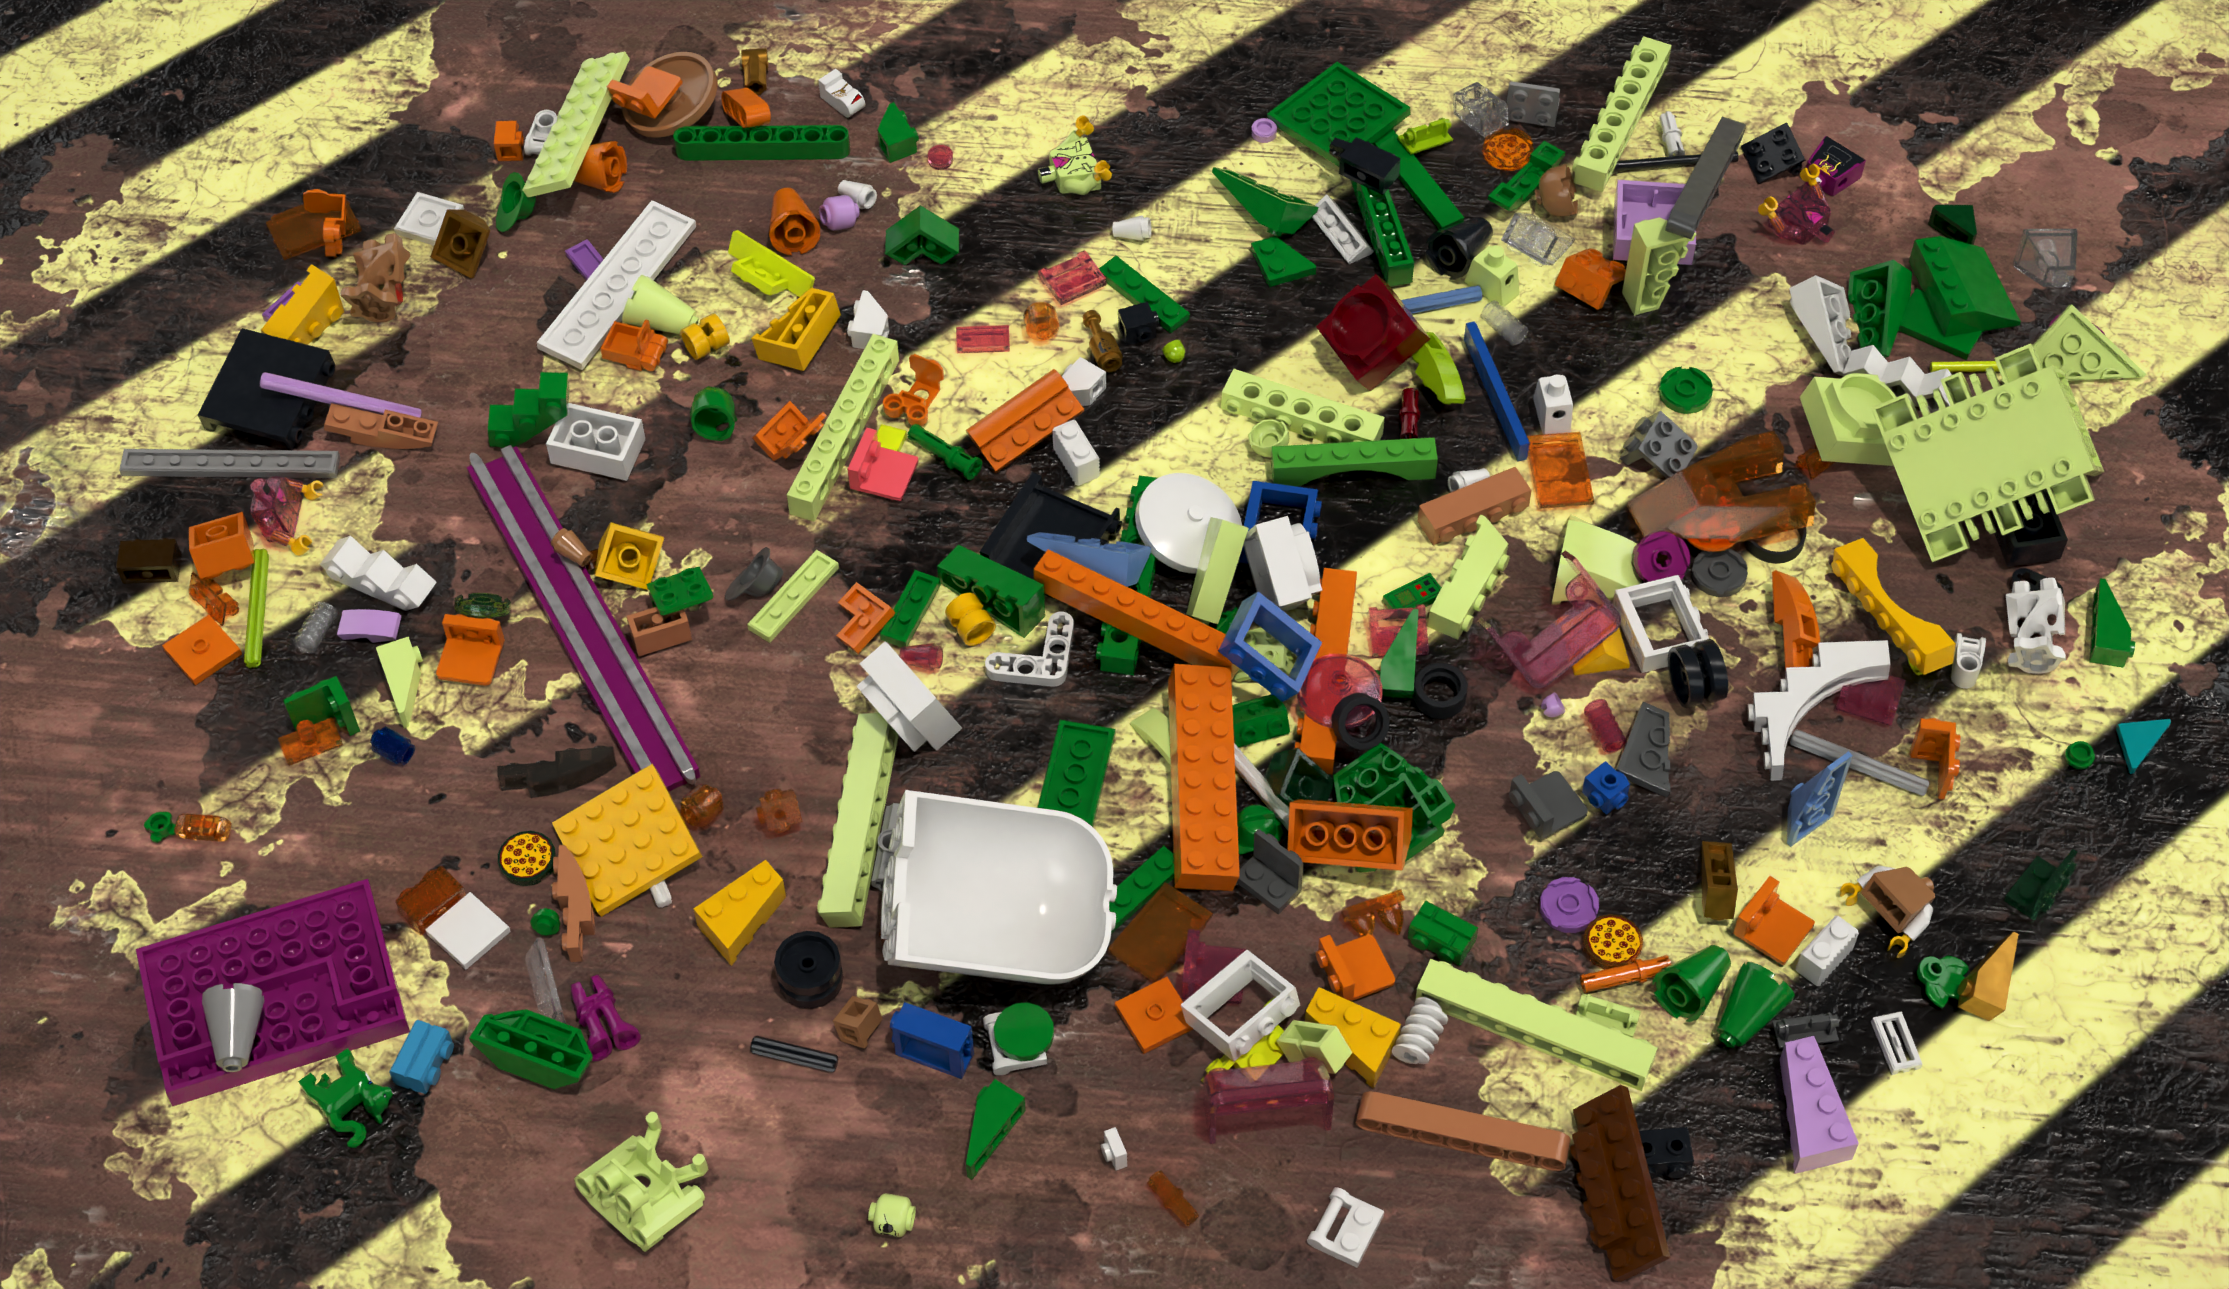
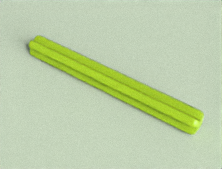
M266 549L254 550L255 563L251 567L244 662L248 668H257L261 664L269 554Z

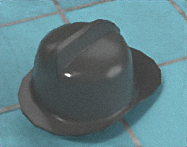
M765 547L757 553L749 566L730 584L725 593L726 600H734L743 592L755 597L764 596L775 588L783 576V570L770 558V548Z

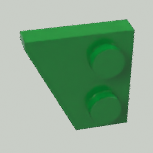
M1276 236L1251 243V251L1269 287L1316 274L1314 263Z

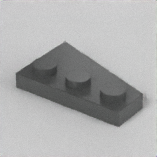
M1642 702L1616 767V771L1622 772L1628 781L1664 797H1668L1670 794L1668 774L1670 770V760H1668V745L1670 743L1669 712Z

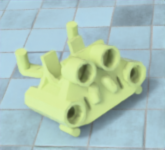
M650 1112L646 1116L648 1129L645 1138L640 1135L637 1137L632 1135L574 1178L576 1187L588 1202L626 1238L641 1247L644 1252L664 1238L663 1235L703 1206L705 1196L698 1186L693 1185L691 1187L687 1185L681 1190L679 1184L704 1176L708 1171V1164L702 1154H696L692 1159V1164L681 1168H675L667 1160L661 1162L656 1154L655 1147L662 1131V1124L655 1112ZM644 1176L650 1181L649 1187L646 1188L635 1177Z

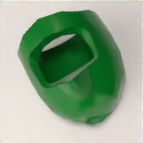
M710 386L698 391L695 395L689 412L693 430L701 437L709 440L723 441L730 438L735 422L738 420L735 415L732 396L722 388ZM729 422V426L724 431H716L717 426Z

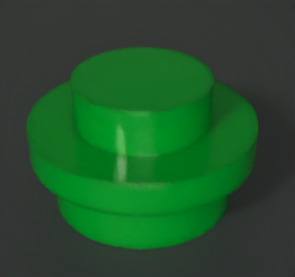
M2077 741L2067 747L2065 759L2074 768L2086 769L2092 765L2095 754L2091 745L2084 741Z
M548 908L538 910L532 916L530 922L532 928L537 933L545 936L556 934L561 925L559 915Z

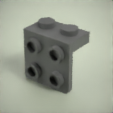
M1662 411L1648 418L1646 416L1642 417L1634 427L1636 431L1633 436L1624 443L1623 448L1625 450L1619 459L1626 465H1629L1644 458L1671 483L1679 481L1697 450V443Z
M1553 771L1530 784L1522 774L1512 778L1509 798L1541 840L1587 816V807L1560 772Z

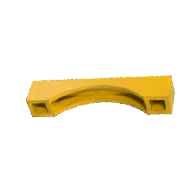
M1864 538L1834 549L1833 562L1831 563L1834 574L1843 580L1849 592L1855 594L1861 601L1863 608L1873 615L1879 627L1891 636L1896 647L1903 650L1913 666H1916L1925 675L1953 664L1956 643L1940 625L1926 622L1909 614L1888 597L1877 576L1878 554Z

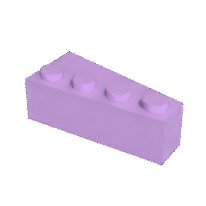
M1811 1036L1786 1042L1780 1057L1784 1095H1786L1787 1120L1789 1121L1791 1133L1790 1144L1794 1157V1174L1853 1160L1859 1143L1815 1037Z

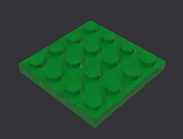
M1336 62L1267 113V118L1272 120L1277 125V128L1339 167L1337 158L1329 154L1330 143L1335 137L1351 143L1358 137L1373 144L1411 115V110L1405 103L1341 63Z

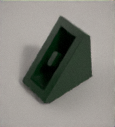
M1935 205L1932 208L1928 222L1929 226L1949 239L1974 245L1977 229L1973 205Z

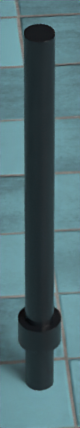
M1737 151L1731 162H1738L1739 156ZM1702 154L1620 160L1617 162L1612 174H1618L1619 171L1696 165Z

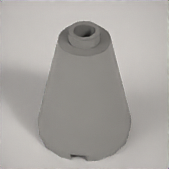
M233 983V989H223V984L210 987L203 992L202 1005L216 1064L226 1072L240 1071L242 1067L248 1064L264 1004L262 990L255 986Z

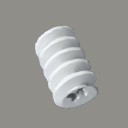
M1419 997L1415 1000V1006L1411 1008L1410 1016L1407 1017L1405 1026L1402 1027L1400 1036L1396 1040V1045L1392 1048V1053L1397 1059L1409 1064H1427L1430 1057L1428 1054L1434 1052L1435 1048L1433 1045L1438 1043V1035L1442 1034L1444 1030L1442 1025L1448 1022L1447 1015L1442 1012L1441 1006L1427 997Z

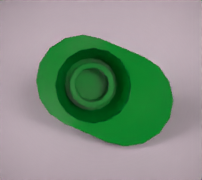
M513 172L509 174L503 184L501 201L496 216V228L500 232L508 231L517 219L527 218L535 206L536 196L527 198L523 192L526 182H524L520 173Z
M1250 805L1245 807L1240 813H1237L1239 855L1253 852L1254 833L1258 829L1265 834L1273 835L1278 842L1281 840L1283 826L1275 816L1274 811H1270L1262 805Z

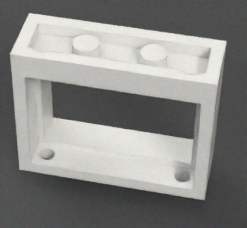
M1679 575L1615 590L1612 607L1641 673L1668 667V653L1672 647L1686 644L1692 648L1694 643L1709 639L1707 629H1703L1700 623V614L1697 607H1693L1691 604L1689 589L1686 588L1685 584H1682ZM1670 599L1689 642L1653 650L1635 608Z
M1248 950L1244 951L1181 1004L1186 1023L1232 1061L1237 1060L1242 1054L1249 1052L1255 1043L1270 1034L1281 1021L1294 1014L1300 1006L1296 987ZM1254 979L1276 998L1231 1036H1228L1207 1018Z

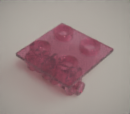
M1889 675L1888 680L1865 682L1855 686L1849 684V687L1843 685L1836 710L1892 726L1906 680Z

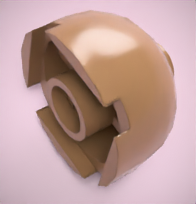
M1567 164L1555 166L1543 173L1539 181V189L1535 190L1538 205L1543 204L1548 213L1557 217L1572 216L1579 212L1578 200H1572L1575 199L1574 192H1576L1571 170L1567 167Z

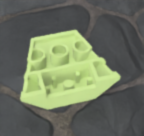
M1570 514L1551 605H1557L1561 601L1577 600V603H1584L1585 599L1596 598L1610 601L1614 599L1615 590L1641 584L1642 579L1637 574L1634 566L1633 550L1637 543Z

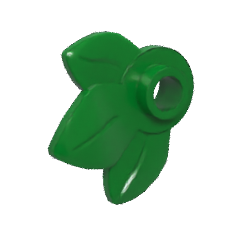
M1928 956L1920 961L1917 975L1920 981L1925 984L1928 998L1935 1005L1943 1008L1949 997L1959 999L1958 987L1965 978L1964 975L1968 972L1969 967L1961 959L1953 956H1945L1942 959Z

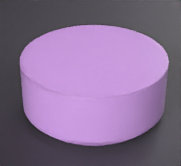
M1261 118L1252 124V137L1257 142L1268 143L1276 138L1277 125L1272 120Z

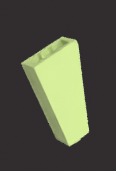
M1210 518L1187 615L1193 616L1195 620L1208 626L1210 622L1219 623L1249 529L1248 527L1223 519Z

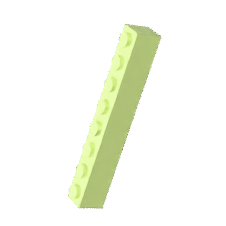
M880 713L858 714L857 724L853 727V743L851 750L848 752L847 773L843 776L844 788L842 798L838 801L839 813L837 823L833 826L834 838L832 848L828 851L829 863L827 873L823 876L824 888L822 898L819 899L817 905L819 915L829 928L862 926L877 851L878 836L881 830L899 736Z
M1430 959L1417 987L1416 999L1419 997L1432 999L1441 1006L1442 1012L1449 1016L1640 1091L1643 1090L1656 1057L1658 1047L1653 1046L1647 1040L1635 1039L1623 1034L1616 1028L1601 1026L1588 1017H1578L1566 1012L1560 1006H1550L1538 1001L1529 994L1522 995L1514 992L1501 983H1491L1481 979L1475 973H1466L1453 968L1451 964L1444 961L1438 962Z

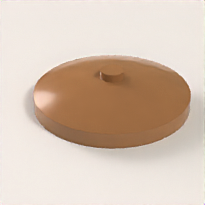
M675 52L664 55L650 62L645 67L651 66L679 76L682 80V85L655 119L622 107V112L628 124L638 134L653 138L673 135L678 128L693 125L709 109L717 92L718 81L716 73L709 62L696 53ZM645 67L633 77L628 85L631 86Z

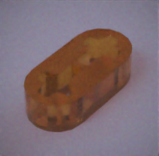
M181 814L177 817L174 832L176 835L190 840L226 841L229 838L232 823L221 816Z

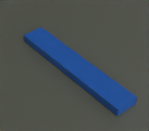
M1475 321L1466 323L1464 342L1517 462L1527 460L1530 442L1477 324Z

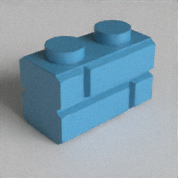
M416 1020L389 1071L393 1083L407 1089L411 1088L423 1094L428 1092L431 1085L435 1086L440 1078V1066L443 1060H448L453 1052L454 1043L449 1031L436 1025L432 1026L429 1023Z

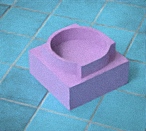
M1630 180L1617 181L1614 199L1613 260L1628 261L1635 223L1658 217L1665 220L1669 219L1671 211L1686 184ZM1696 236L1693 241L1688 242L1686 246L1688 252L1685 258H1680L1678 264L1692 265L1696 247Z

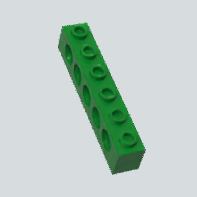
M1350 180L1385 282L1390 287L1413 283L1414 260L1389 189L1384 195H1381Z

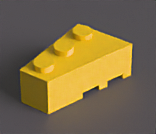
M1318 987L1305 1011V1022L1337 1026L1353 1052L1346 1060V1065L1351 1070L1355 1069L1367 1080L1366 1083L1374 1089L1392 1055V1048L1396 1045V1040L1400 1036L1401 1024Z

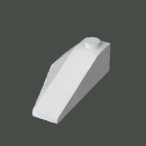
M1815 275L1789 288L1791 294L1790 304L1834 373L1844 377L1843 371L1851 354V349L1847 345V339L1851 338V330L1846 328V320L1850 318V310L1844 287Z

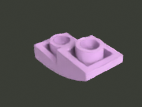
M343 610L337 635L342 640L367 638L372 643L393 641L397 637L401 615L382 610Z

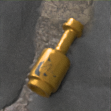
M1089 310L1083 315V323L1091 329L1093 334L1089 342L1093 356L1099 368L1106 372L1116 371L1122 365V353L1114 336L1110 332L1102 330L1099 324L1101 322L1100 314L1096 310Z

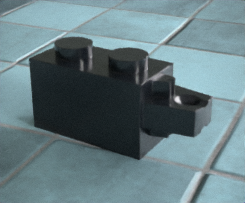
M1335 137L1330 143L1329 154L1339 161V174L1381 195H1384L1399 176L1401 158L1393 153L1382 150L1358 137L1352 143Z

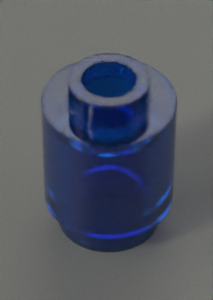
M387 726L377 729L370 740L372 751L394 764H407L415 752V745L411 743L409 738Z

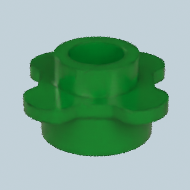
M157 812L145 821L144 827L150 831L151 841L158 843L163 838L175 835L178 832V826L173 824L171 820V813Z

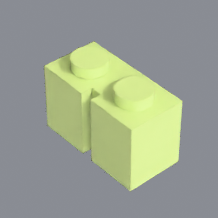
M1293 1020L1277 1040L1278 1045L1294 1068L1307 1070L1315 1068L1316 1071L1336 1074L1353 1053L1337 1026Z

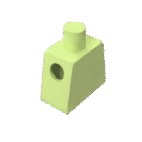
M1488 246L1472 260L1465 283L1470 287L1480 286L1482 295L1503 309L1519 295L1518 265L1504 255V249L1501 246Z

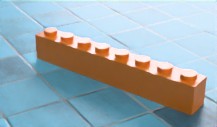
M1047 549L1034 568V580L1044 584V593L1192 665L1231 667V681L1240 669L1218 652L1226 636L1223 632Z
M1324 568L1323 578H1320L1322 591L1315 594L1320 595V601H1314L1312 617L1317 618V624H1311L1310 633L1318 638L1322 644L1303 683V687L1308 688L1307 695L1302 694L1300 711H1305L1304 718L1298 719L1297 735H1302L1301 742H1295L1294 759L1299 760L1298 771L1333 774L1337 737L1332 728V714L1335 706L1342 700L1357 571Z

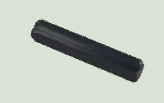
M754 1036L750 1045L751 1052L754 1054L820 1070L835 1072L838 1065V1056L836 1054L761 1036Z

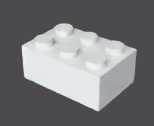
M569 403L568 415L555 423L546 446L551 464L627 481L646 438L642 419Z

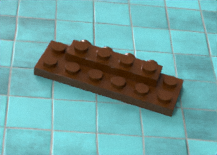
M1619 1085L1573 1109L1578 1132L1572 1134L1574 1144L1570 1146V1151L1574 1159L1579 1163L1580 1172L1577 1173V1181L1585 1189L1587 1196L1583 1206L1586 1214L1592 1218L1594 1229L1590 1231L1591 1239L1596 1246L1607 1251L1613 1280L1622 1282L1671 1257L1629 1089L1626 1086Z

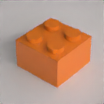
M243 512L189 527V551L200 579L205 577L215 578L223 574V572L232 569L243 570L249 567L250 564L255 563L253 538Z

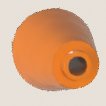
M617 141L590 145L574 182L609 193L618 192L624 184V181H620L621 176L627 173V158L624 148L618 146Z
M782 188L774 194L769 226V238L772 246L777 251L786 255H792L791 252L798 251L800 254L806 253L814 248L820 240L819 221L799 194L792 188Z

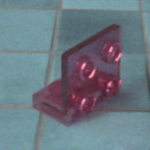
M1188 929L1182 979V999H1188L1246 951V949L1205 945V942H1200V930ZM1243 988L1226 1003L1241 1004Z

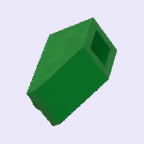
M894 102L890 103L877 131L879 147L889 163L917 153L916 142L919 141V136L916 129L909 126L905 112L903 110L899 111Z

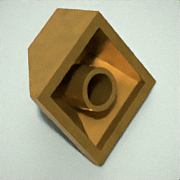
M447 209L430 257L469 278H474L491 230L485 220L466 210Z

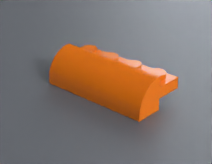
M1052 369L965 431L997 473L1053 434L1054 427L1079 416L1084 412V408L1069 389L1063 377L1055 369Z

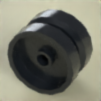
M1714 640L1698 641L1693 644L1692 648L1685 644L1672 647L1669 650L1668 670L1675 696L1682 707L1691 708L1699 706L1703 703V699L1712 703L1727 698V669L1721 651Z
M803 931L791 935L781 943L776 951L774 964L780 992L784 998L799 1008L810 1009L824 1006L835 999L842 988L843 970L838 947L832 939L820 932Z

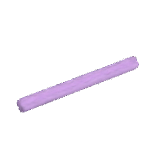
M267 372L262 374L260 380V387L328 404L334 403L383 415L386 409L421 418L422 412L419 408Z

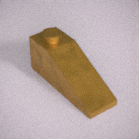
M1702 841V906L1704 917L1714 920H1734L1738 886L1732 843Z
M2012 932L1999 941L1970 974L1961 981L1958 987V994L1960 995L1959 1008L1987 1021L1994 1019L2006 1010L2018 933Z

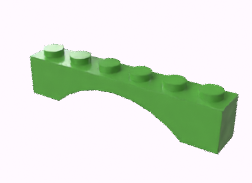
M1435 437L1272 446V481L1274 484L1296 487L1325 475L1354 470L1386 472L1407 480L1436 479L1438 458Z

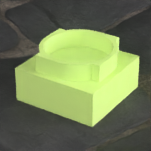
M1853 373L1841 379L1814 377L1801 394L1800 400L1822 461L1894 465L1871 407L1894 399L1896 396L1885 385V382L1879 380L1878 375Z

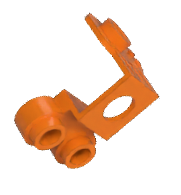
M320 189L307 190L303 193L305 210L308 212L328 213L330 211H342L341 218H325L323 225L325 256L337 257V254L342 255L343 243L340 238L341 235L346 233V195L329 194Z
M913 354L910 355L909 362L910 368L915 372V383L908 392L901 390L899 394L887 395L883 399V409L885 414L891 418H898L904 412L907 414V421L910 425L919 424L922 427L928 421L929 406L941 390L940 381L944 379V371L937 361ZM924 390L928 392L929 397L924 399L914 395V393Z

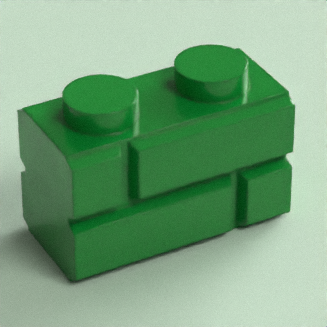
M1425 901L1409 926L1407 939L1417 949H1428L1436 953L1441 961L1449 964L1453 962L1461 966L1476 942L1478 927Z

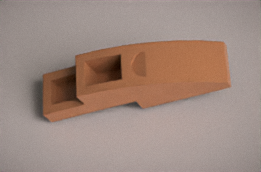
M334 403L330 405L324 424L325 431L350 436L351 443L390 449L430 447L438 427V422L386 409L384 414L380 415Z
M559 845L558 857L553 858L554 874H558L557 882L552 883L553 900H558L560 910L563 911V923L567 925V933H562V949L568 952L570 962H582L583 935H595L593 905L579 864L565 845Z

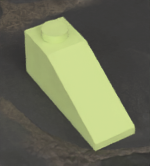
M409 637L376 647L403 728L410 726L421 677L418 663L423 661L418 645L412 647Z

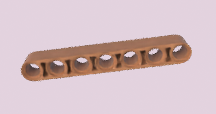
M1372 1091L1362 1094L1356 1118V1125L1366 1131L1550 1171H1562L1566 1168L1571 1141L1567 1134L1560 1131Z

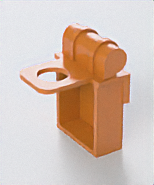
M645 320L641 328L614 321L601 347L602 359L626 364L627 368L642 371L643 368L648 371H654L660 363L662 354L667 349L668 339L663 335L655 334V331L650 328L649 320Z

